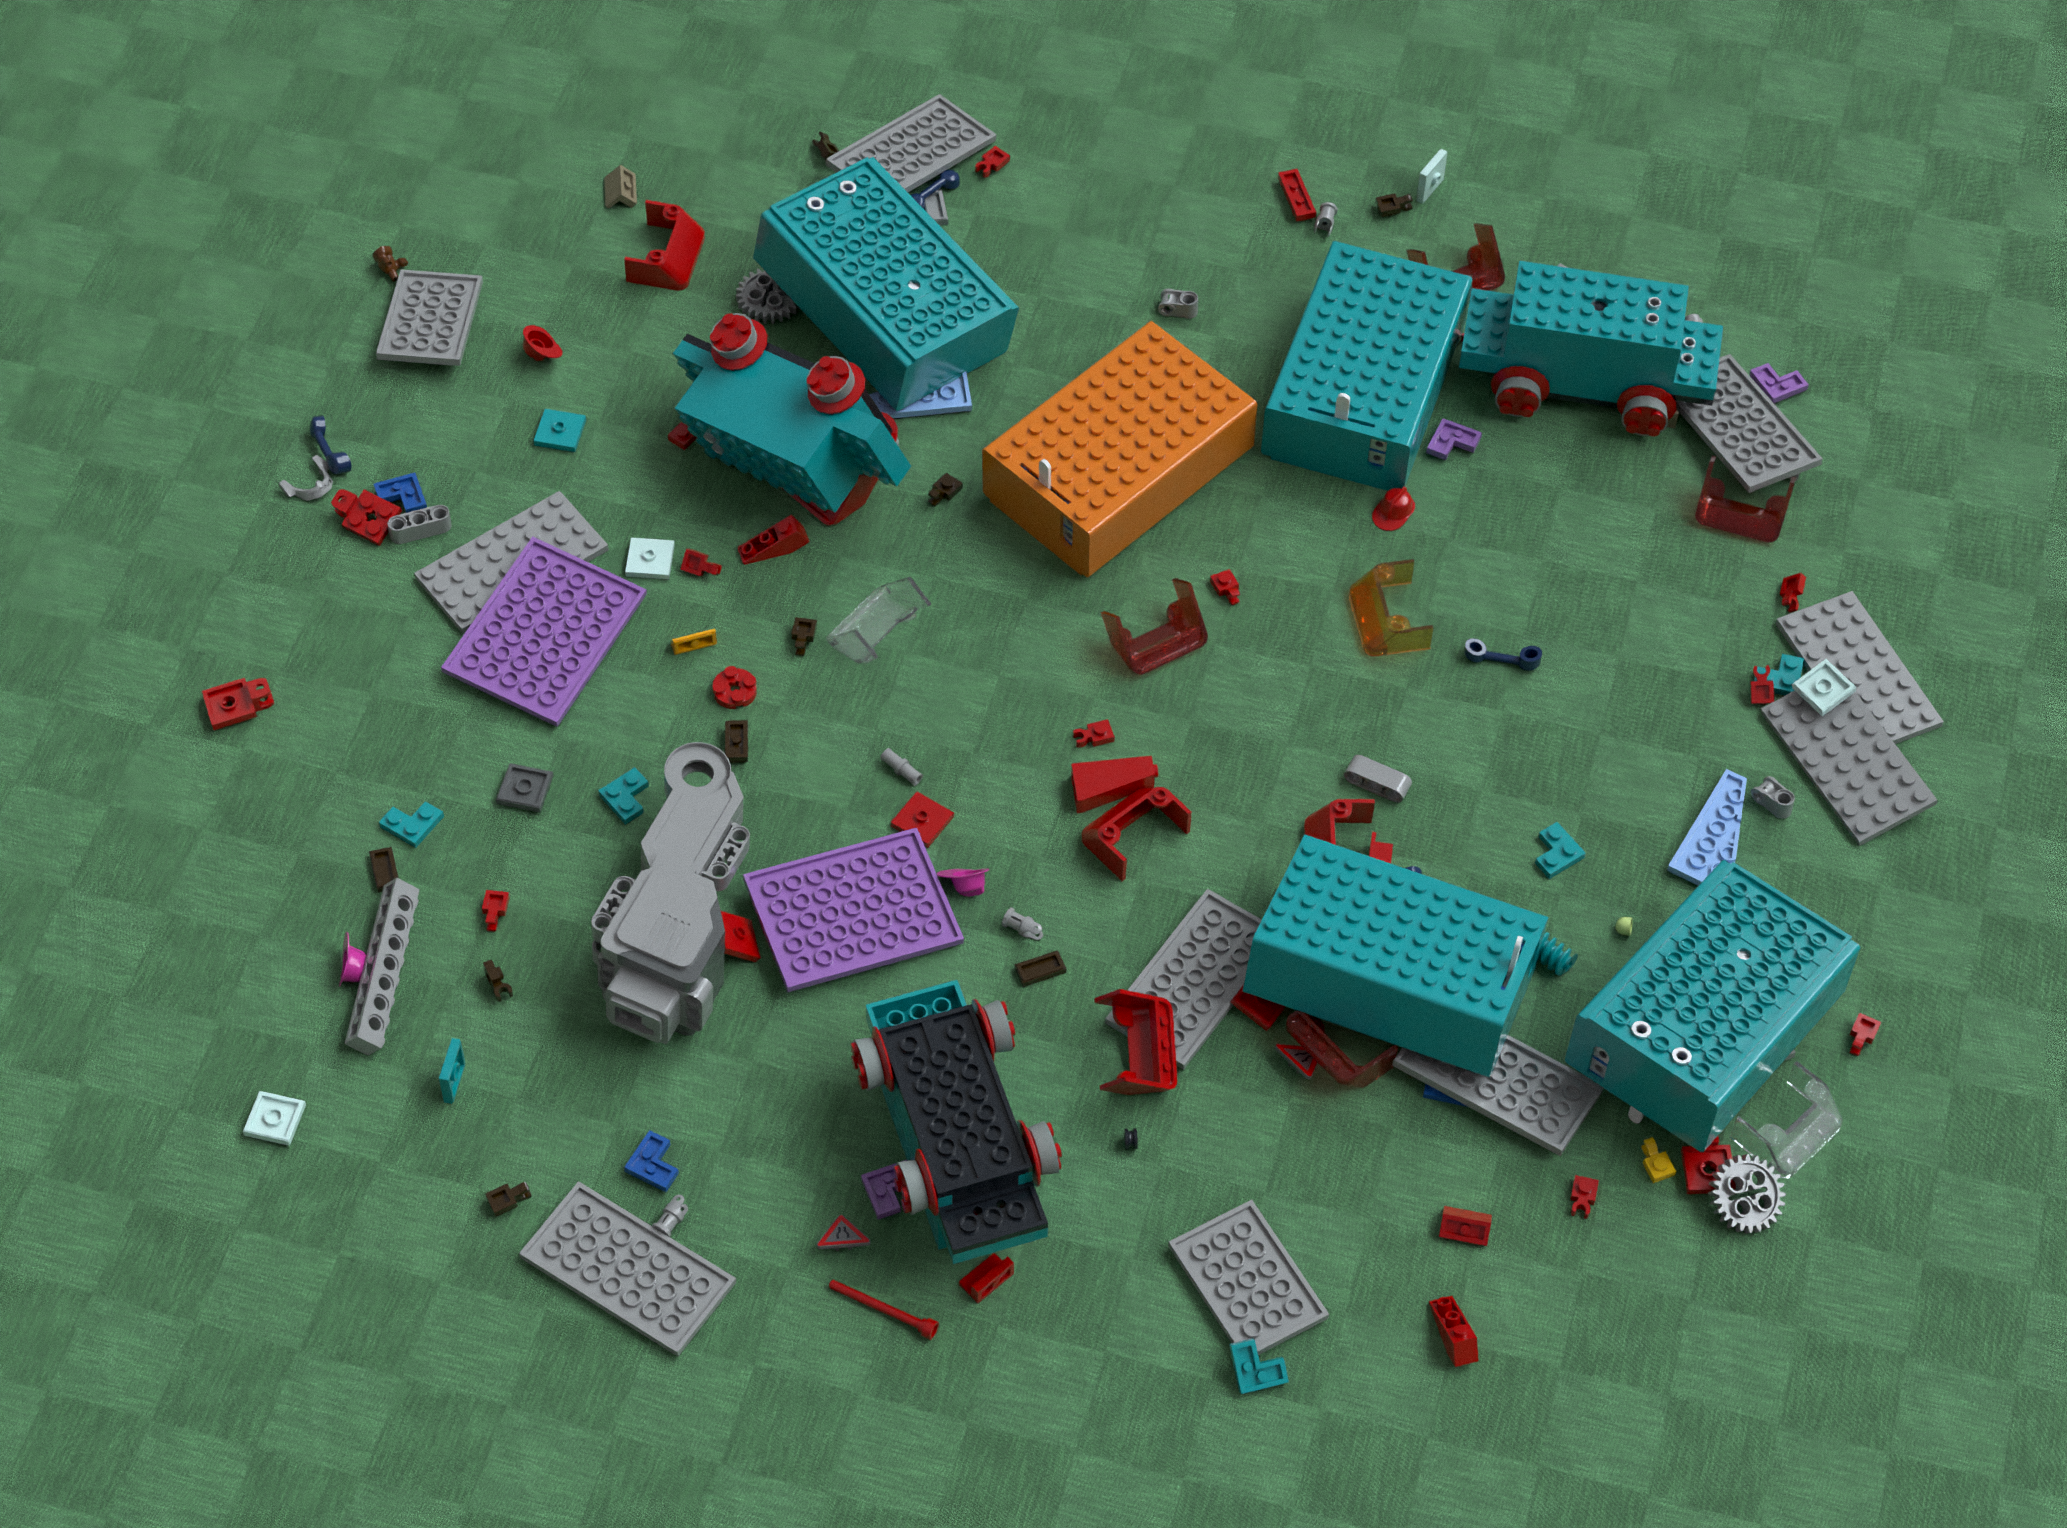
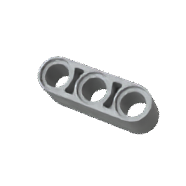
M435 505L396 515L388 520L390 539L396 544L448 532L452 527L450 512L445 505Z
M1355 755L1344 772V778L1351 784L1393 802H1402L1412 785V780L1408 775L1362 755Z

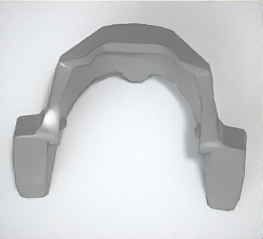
M318 455L312 457L319 468V473L324 476L323 481L317 480L315 482L314 488H295L285 480L279 482L280 488L287 497L295 495L306 501L320 498L332 488L333 480L327 473L329 469L327 462Z

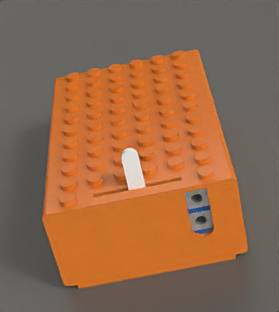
M1150 321L982 449L983 493L990 499L992 504L1072 569L1088 578L1254 446L1257 402L1161 327Z

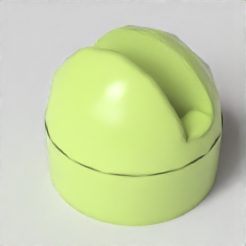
M1621 917L1618 919L1615 925L1616 931L1621 935L1631 936L1633 918Z

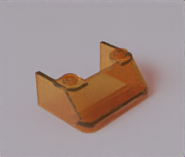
M1414 559L1377 564L1350 587L1349 598L1365 653L1370 656L1428 650L1431 647L1433 625L1411 628L1410 622L1406 617L1402 615L1390 616L1382 587L1411 584Z

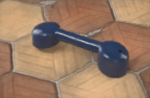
M945 170L940 173L939 179L921 193L911 194V196L925 210V199L942 186L948 189H954L959 186V174L953 170Z
M324 416L313 417L310 421V434L316 439L322 450L329 470L334 474L349 473L352 465L348 455L345 452L332 453L324 438L326 428Z
M1475 638L1468 639L1464 647L1465 656L1472 662L1490 660L1519 665L1521 669L1526 671L1539 667L1542 658V650L1537 646L1524 647L1519 656L1486 651L1485 644Z

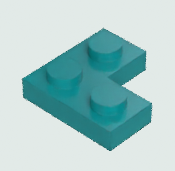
M1786 654L1781 655L1779 670L1770 669V674L1767 677V681H1773L1774 694L1786 696L1795 691L1792 688V684L1801 677L1804 658ZM1757 667L1759 674H1765V668Z
M634 767L598 790V793L603 801L626 825L644 813L643 807L634 796L648 788L649 783Z
M426 801L411 817L392 807L379 821V826L414 848H417L443 819L444 814L443 811Z
M1558 822L1539 832V838L1550 850L1536 858L1535 864L1548 879L1585 858L1586 853Z
M1252 1338L1229 1344L1239 1393L1244 1394L1289 1382L1284 1358L1278 1357L1260 1362L1255 1339Z

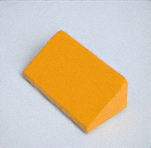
M715 628L671 640L674 655L717 644Z

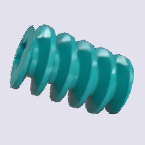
M1546 932L1537 960L1541 959V964H1548L1549 970H1555V974L1561 976L1575 964L1578 954L1570 957L1572 949L1568 948L1563 952L1564 943L1555 946L1557 938L1554 937L1549 941L1550 933Z

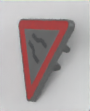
M1276 1044L1274 1047L1288 1061V1066H1293L1297 1070L1296 1073H1301L1306 1079H1311L1323 1052V1049L1319 1047Z
M839 1215L818 1241L817 1249L835 1248L836 1251H839V1248L848 1247V1250H851L852 1247L870 1245V1239L844 1215Z

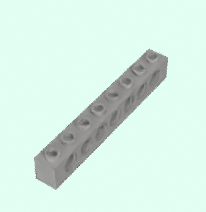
M399 878L393 879L383 887L345 1040L346 1045L366 1055L380 1050L385 1043L384 1034L390 1022V1009L395 1002L394 993L400 981L398 976L400 968L404 964L403 956L405 948L409 943V931L414 923V910L419 902L417 898L420 889Z

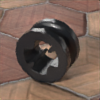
M1124 1128L1125 1150H1128L1130 1147H1133L1134 1150L1138 1149L1137 1128H1133L1132 1131Z

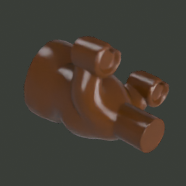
M381 246L374 251L372 257L378 263L379 269L389 275L391 280L395 282L399 277L396 271L400 267L407 266L408 261L406 258L395 260L392 256V248L390 246Z

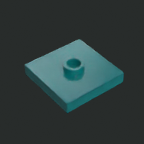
M544 409L534 438V445L576 452L586 423V415Z
M456 1038L451 1039L439 1076L444 1103L450 1104L454 1102L466 1065L461 1041Z

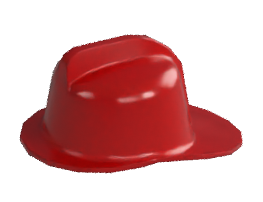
M529 325L523 329V349L534 360L542 361L545 357L560 358L562 356V349L545 329L535 325Z
M1404 486L1402 489H1390L1372 513V520L1379 529L1385 531L1399 529L1413 514L1415 502L1409 492H1407V488Z

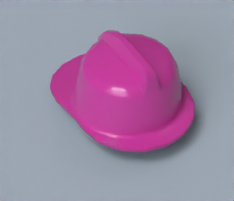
M989 868L979 870L949 869L939 871L937 876L951 878L956 891L963 896L970 897L984 893L985 872L989 871Z
M348 932L345 933L343 942L342 973L339 987L342 982H360L366 959L363 951L349 945Z

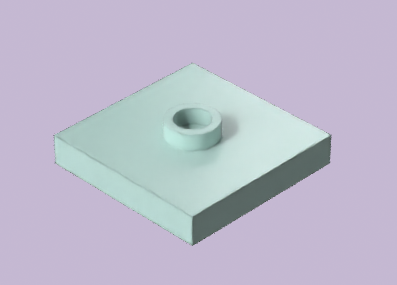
M1439 150L1420 172L1416 198L1418 202L1423 204L1444 180L1447 151Z
M631 538L625 571L626 576L669 579L675 547L674 540Z
M1827 659L1823 660L1792 684V688L1822 717L1856 692V686Z
M259 1091L243 1130L244 1136L290 1146L305 1109V1101Z

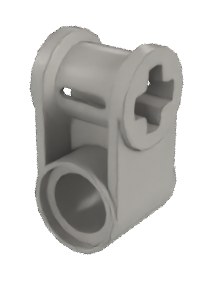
M1164 289L1161 292L1162 301L1158 306L1160 314L1187 319L1197 316L1198 295L1195 292Z
M1767 776L1760 786L1752 788V798L1774 816L1784 819L1791 815L1795 796L1775 778Z

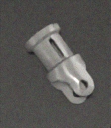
M1325 202L1320 205V215L1316 219L1314 233L1317 228L1328 231L1327 237H1329L1334 226L1333 218L1337 214L1338 208L1332 202Z
M1012 907L1007 910L1002 921L1003 927L1008 926L1018 931L1019 935L1023 937H1030L1034 940L1042 939V927L1034 922L1032 917H1024L1015 912V909Z
M676 1195L673 1197L671 1202L663 1209L661 1218L657 1223H653L652 1227L671 1237V1231L676 1224L681 1223L688 1211V1206L683 1204L684 1196Z

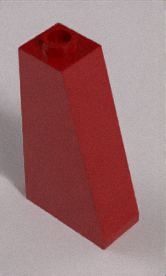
M1152 756L1072 763L1071 781L1077 813H1083L1122 799L1140 788L1154 787L1155 778H1158V766L1153 764Z

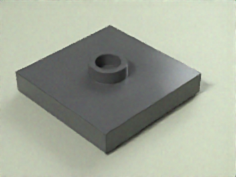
M509 763L496 798L497 804L540 813L554 777L553 772Z

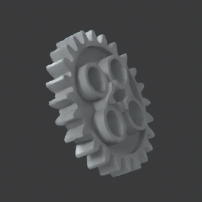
M757 269V274L749 272V277L744 276L743 282H739V288H736V301L738 308L742 309V314L748 313L750 319L755 316L756 321L763 319L764 324L768 320H771L772 324H774L775 319L783 322L784 316L790 319V313L797 314L796 309H800L765 271L761 272L760 269Z
M1749 1154L1742 1155V1158L1740 1155L1733 1157V1160L1731 1158L1725 1160V1165H1718L1720 1172L1712 1174L1716 1181L1709 1182V1185L1715 1189L1708 1192V1194L1715 1196V1200L1711 1201L1710 1205H1717L1718 1208L1713 1213L1722 1214L1720 1222L1728 1220L1727 1228H1732L1736 1225V1232H1741L1744 1229L1745 1234L1752 1233V1231L1757 1233L1761 1231V1228H1770L1769 1223L1777 1222L1775 1216L1782 1215L1778 1207L1785 1206L1780 1197L1786 1196V1193L1780 1192L1779 1188L1783 1187L1784 1183L1777 1182L1781 1175L1772 1174L1775 1167L1767 1168L1766 1159L1759 1162L1757 1155L1751 1159ZM1752 1174L1757 1177V1185L1752 1181ZM1731 1179L1736 1184L1735 1190H1733L1730 1186ZM1762 1187L1766 1189V1191L1762 1193L1746 1196L1735 1200H1729V1196L1736 1195L1739 1193L1755 1190ZM1759 1198L1764 1201V1208L1760 1207ZM1738 1203L1743 1208L1742 1214H1740L1737 1210Z

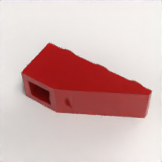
M790 515L737 548L743 564L747 565L793 553L810 541L804 526Z
M1453 1296L1429 1301L1446 1352L1454 1366L1478 1362L1477 1337Z

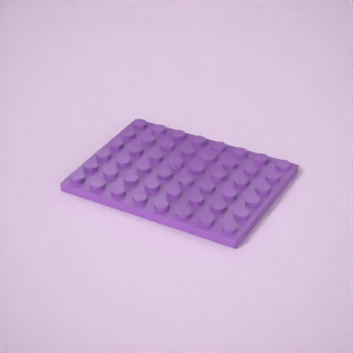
M532 536L444 662L441 670L453 678L558 727L647 595V590Z
M917 828L743 874L744 884L787 992L964 943L962 932Z

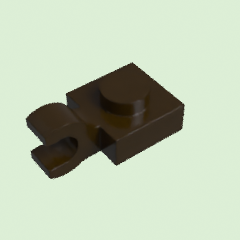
M820 131V141L812 140L813 145L819 148L820 154L825 160L839 152L836 145L830 142L829 136L826 133Z
M1395 193L1376 197L1375 203L1381 217L1400 214L1401 209L1409 211L1413 208L1411 205L1413 199L1410 194L1398 198Z
M945 473L933 484V489L928 493L932 498L928 500V503L935 507L943 498L950 501L963 489V483Z
M795 617L791 633L792 640H796L795 655L804 656L807 641H814L817 620Z
M492 959L483 962L485 976L495 993L496 1000L498 1002L502 1001L500 996L502 992H507L510 998L513 997L512 987L507 983L501 982L504 979L501 968L499 966L495 967Z
M522 1182L511 1189L508 1184H505L485 1193L495 1217L517 1208V1200L523 1201L532 1196L526 1182Z

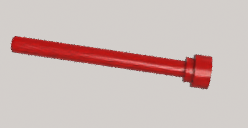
M834 1279L829 1283L830 1289L917 1328L921 1336L929 1340L934 1338L938 1330L939 1322L932 1318L919 1319Z

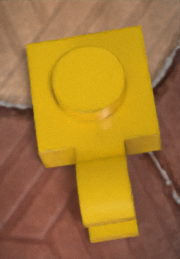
M1653 1137L1644 1140L1645 1145H1642L1641 1148L1647 1158L1643 1160V1165L1652 1182L1656 1183L1675 1176L1676 1170L1666 1151L1658 1152L1657 1144Z

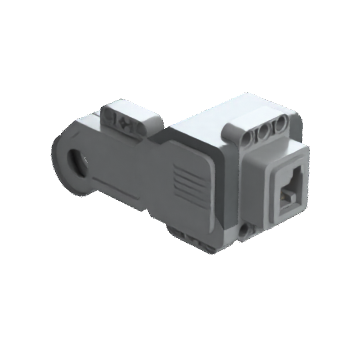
M703 742L684 744L676 748L668 756L664 767V792L667 800L641 842L642 871L636 880L627 876L616 878L591 920L592 937L594 939L592 943V957L594 963L598 965V986L602 989V995L606 1001V1017L612 1024L656 1043L668 1044L674 1031L686 1036L693 1035L696 1031H701L713 1011V1002L724 984L725 928L716 891H722L728 887L750 847V832L747 828L741 826L743 822L744 797L734 772L731 771L730 761L719 748ZM701 772L707 774L712 780L705 786L694 787L687 784L683 779L690 773Z

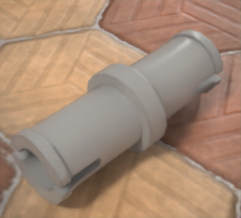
M887 748L882 753L880 759L892 767L894 773L902 775L914 786L919 784L923 774L913 768L906 758L902 759L890 748Z

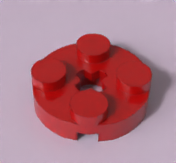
M735 666L726 667L713 681V694L716 702L728 709H736V706L741 705L743 707L748 706L757 695L755 676L747 670L736 668ZM738 686L739 690L731 691V687Z

